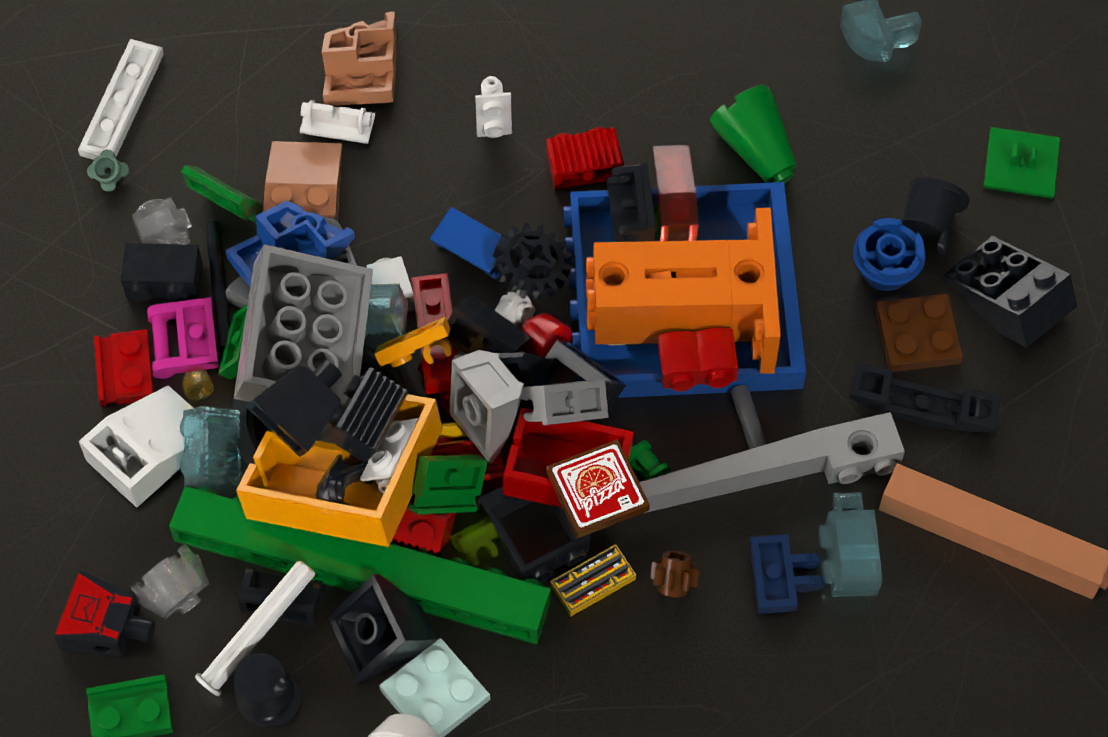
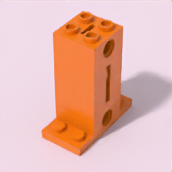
M756 208L754 223H748L747 240L594 242L593 257H586L587 330H594L595 344L658 343V336L669 332H697L710 328L733 329L734 342H751L752 360H759V373L774 374L780 343V323L771 208Z

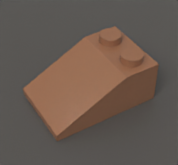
M272 141L265 181L263 212L285 201H289L302 207L306 212H314L325 218H333L338 221L342 143Z

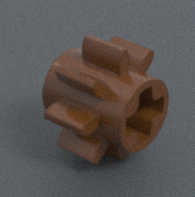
M666 551L663 553V557H661V562L652 561L650 579L654 580L653 585L659 586V593L668 597H684L687 595L689 587H697L700 569L696 568V563L691 562L692 557L689 554L680 551Z

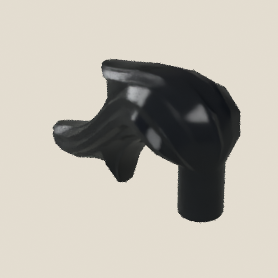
M338 454L317 486L316 499L351 506L344 502L346 487L357 482L373 483V480H360L368 461L366 463L359 461L354 464H346L343 461L342 455Z

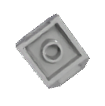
M477 350L452 360L450 415L489 463H493L505 444L515 421L522 398L524 383L518 382L499 359L500 354Z

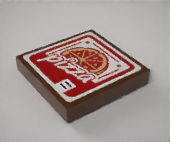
M618 439L546 466L547 476L577 538L645 513L650 509V504Z

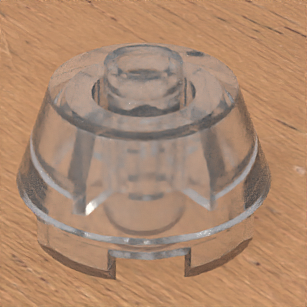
M186 544L177 550L181 554L179 558L176 555L166 557L142 576V580L146 583L144 586L138 582L131 587V590L139 598L137 603L164 620L171 617L178 610L182 615L188 613L201 602L197 595L210 585L199 553L195 555Z

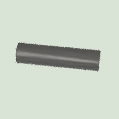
M739 385L734 387L730 393L749 449L766 445L767 442L748 386Z

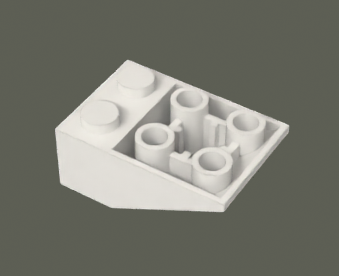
M166 386L107 416L78 442L86 461L137 508L219 434V430L170 386Z

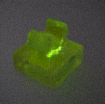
M481 520L450 536L455 549L466 553L468 561L474 566L480 565L476 553L482 546L487 548L491 557L498 555L496 545L490 541L497 537L498 534L493 523L490 521Z

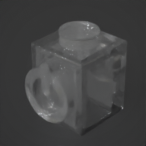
M171 197L165 200H149L143 203L136 213L131 214L136 232L142 243H190L187 231L188 228L192 227L190 219L183 207L177 209Z

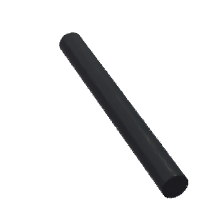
M209 221L206 223L217 350L224 353L230 322L225 292L226 281L221 229L218 221Z

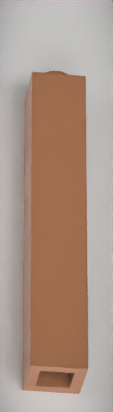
M896 464L878 510L1087 598L1093 599L1099 587L1107 589L1108 550L903 465Z

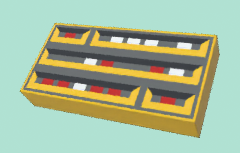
M614 545L552 580L551 588L571 617L636 580V573L617 545Z

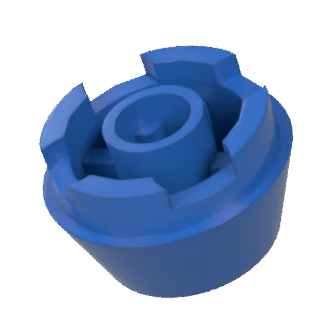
M885 218L874 221L872 226L859 234L854 243L853 257L863 279L870 286L879 290L891 291L904 286L921 272L925 263V249L920 234L917 233L916 235L911 229L903 226V221L899 219Z

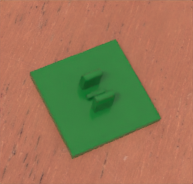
M990 127L983 188L1053 199L1060 137Z

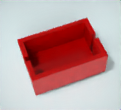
M521 407L513 437V445H511L503 475V495L563 508L547 476L546 466L617 439L629 461L634 432L586 421L542 425V421L528 422L524 419L523 415L533 412V410Z

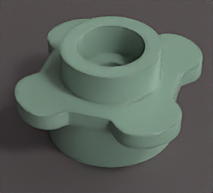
M112 150L102 151L100 156L96 157L87 168V175L91 179L99 181L101 188L106 192L113 191L120 178L126 177L129 174V166L124 162H119ZM106 168H111L109 174L105 173Z

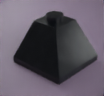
M373 574L327 616L357 683H363L410 662L437 640L422 606L380 574Z

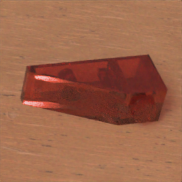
M654 146L653 162L659 241H696L698 212L689 146Z

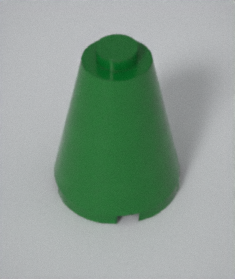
M762 84L752 87L735 96L734 98L737 102L728 109L723 104L711 115L709 122L712 128L765 183H786L794 177L793 171L796 169L797 164L774 93L769 86L767 87Z

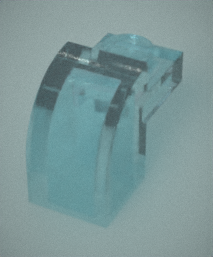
M863 0L843 5L840 28L847 44L857 55L867 60L885 62L890 61L893 48H904L918 41L922 20L917 11L885 19L877 0Z

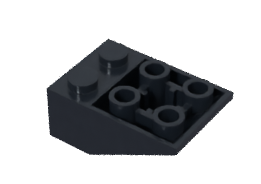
M991 236L942 275L943 280L1001 335L1026 348L1077 307L1070 273L994 236Z

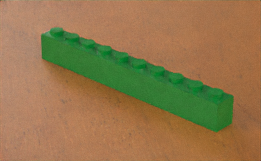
M185 486L169 524L174 542L283 573H288L296 562L302 561L315 572L314 577L311 579L312 581H315V579L321 580L323 584L350 592H355L373 574H380L421 605L425 613L533 644L538 643L551 603V589L545 587L540 581L529 578L523 581L511 578L505 572L495 568H488L487 570L475 568L469 562L460 558L443 559L436 557L433 552L427 551L424 548L420 549L417 547L411 550L399 546L393 540L389 547L246 519L239 497L230 499L219 496L217 492L207 487L194 489Z

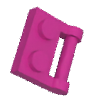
M211 297L156 304L147 309L148 321L152 323L155 361L152 363V374L154 377L165 379L177 373L219 368ZM170 319H176L180 356L170 358L166 322Z

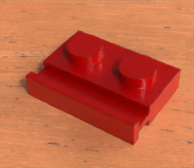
M147 329L110 334L111 337L100 338L99 335L94 336L98 396L101 407H107V404L117 403L118 405L134 403L154 393L150 341Z

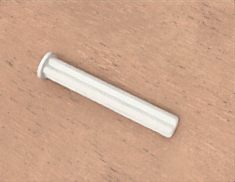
M302 561L296 562L205 672L195 675L197 681L214 695L220 696L222 693L220 690L221 686L314 577L315 572Z

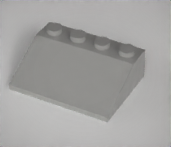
M264 244L253 264L234 399L251 402L256 396L299 364H304L314 372L324 360H328L342 373V376L330 389L341 399L340 404L344 406L349 398L343 394L345 388L355 374L360 377L373 269Z

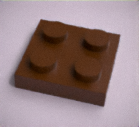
M948 294L879 301L876 303L875 311L889 370L896 372L961 364L963 355Z

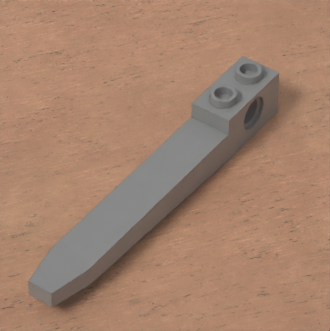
M889 412L816 429L639 483L650 504V509L647 512L822 471L825 472L828 484L836 482L849 484L859 480L861 476L874 473L878 476L892 473L897 463L901 465L905 451L892 414ZM863 448L869 454L859 455L853 449Z

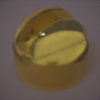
M197 368V371L191 373L189 370L183 377L182 386L184 393L190 400L205 399L214 391L212 379L206 370Z

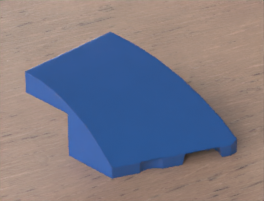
M285 201L256 215L257 235L227 249L226 254L227 260L250 287L253 264L264 244L334 260L355 239V233L348 227L342 230L328 224L325 217L314 212H306L302 207Z

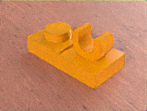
M443 317L378 345L374 355L380 367L389 363L392 367H397L412 359L411 354L415 350L424 347V359L427 363L431 364L435 360L431 352L433 346H441L446 356L452 354V345L445 338L449 335L451 328L446 317Z

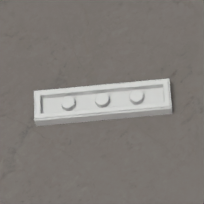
M130 39L78 148L80 156L94 160L100 156L102 151L112 150L116 158L164 55L162 47Z

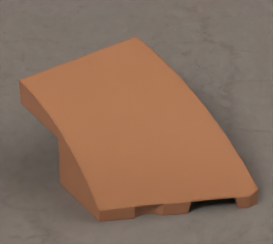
M395 12L385 13V20L370 25L360 21L347 28H339L325 33L322 47L326 74L323 89L325 105L341 106L393 102L396 75Z

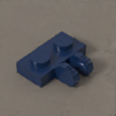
M788 534L750 537L749 546L758 614L797 611L796 591L800 593L813 592L825 587L824 579L818 575L794 577L793 569L797 571L809 570L821 565V558L818 554H791Z

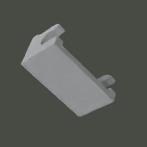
M605 379L523 387L521 399L532 400L534 404L533 412L523 415L524 419L528 422L542 421V425L609 418Z

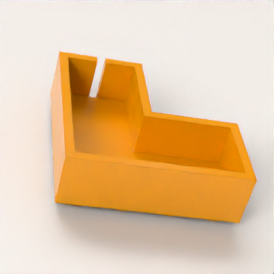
M407 394L393 422L419 419L385 493L383 494L378 490L379 485L375 480H373L372 484L360 482L349 484L345 489L344 502L351 506L318 500L315 494L321 478L338 454L342 455L343 461L346 464H354L361 460L336 444L317 440L307 453L299 457L273 432L266 431L253 456L255 464H249L236 489L246 519L389 547L413 495L412 491L420 456H431L443 429L436 399Z

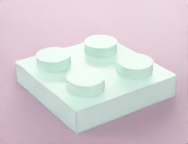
M441 638L379 685L380 691L400 714H408L424 720L435 729L439 737L447 735L490 701V694Z

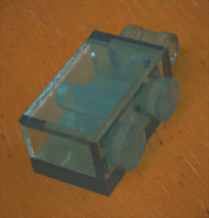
M861 492L834 493L833 511L828 512L825 525H820L819 527L820 547L827 548L828 560L823 561L824 583L831 585L832 597L878 595L882 583L875 510L863 509ZM846 508H854L851 511H843Z

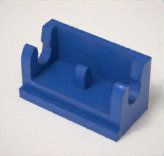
M451 207L430 237L431 242L476 266L494 279L501 272L492 268L496 259L492 255L501 235Z

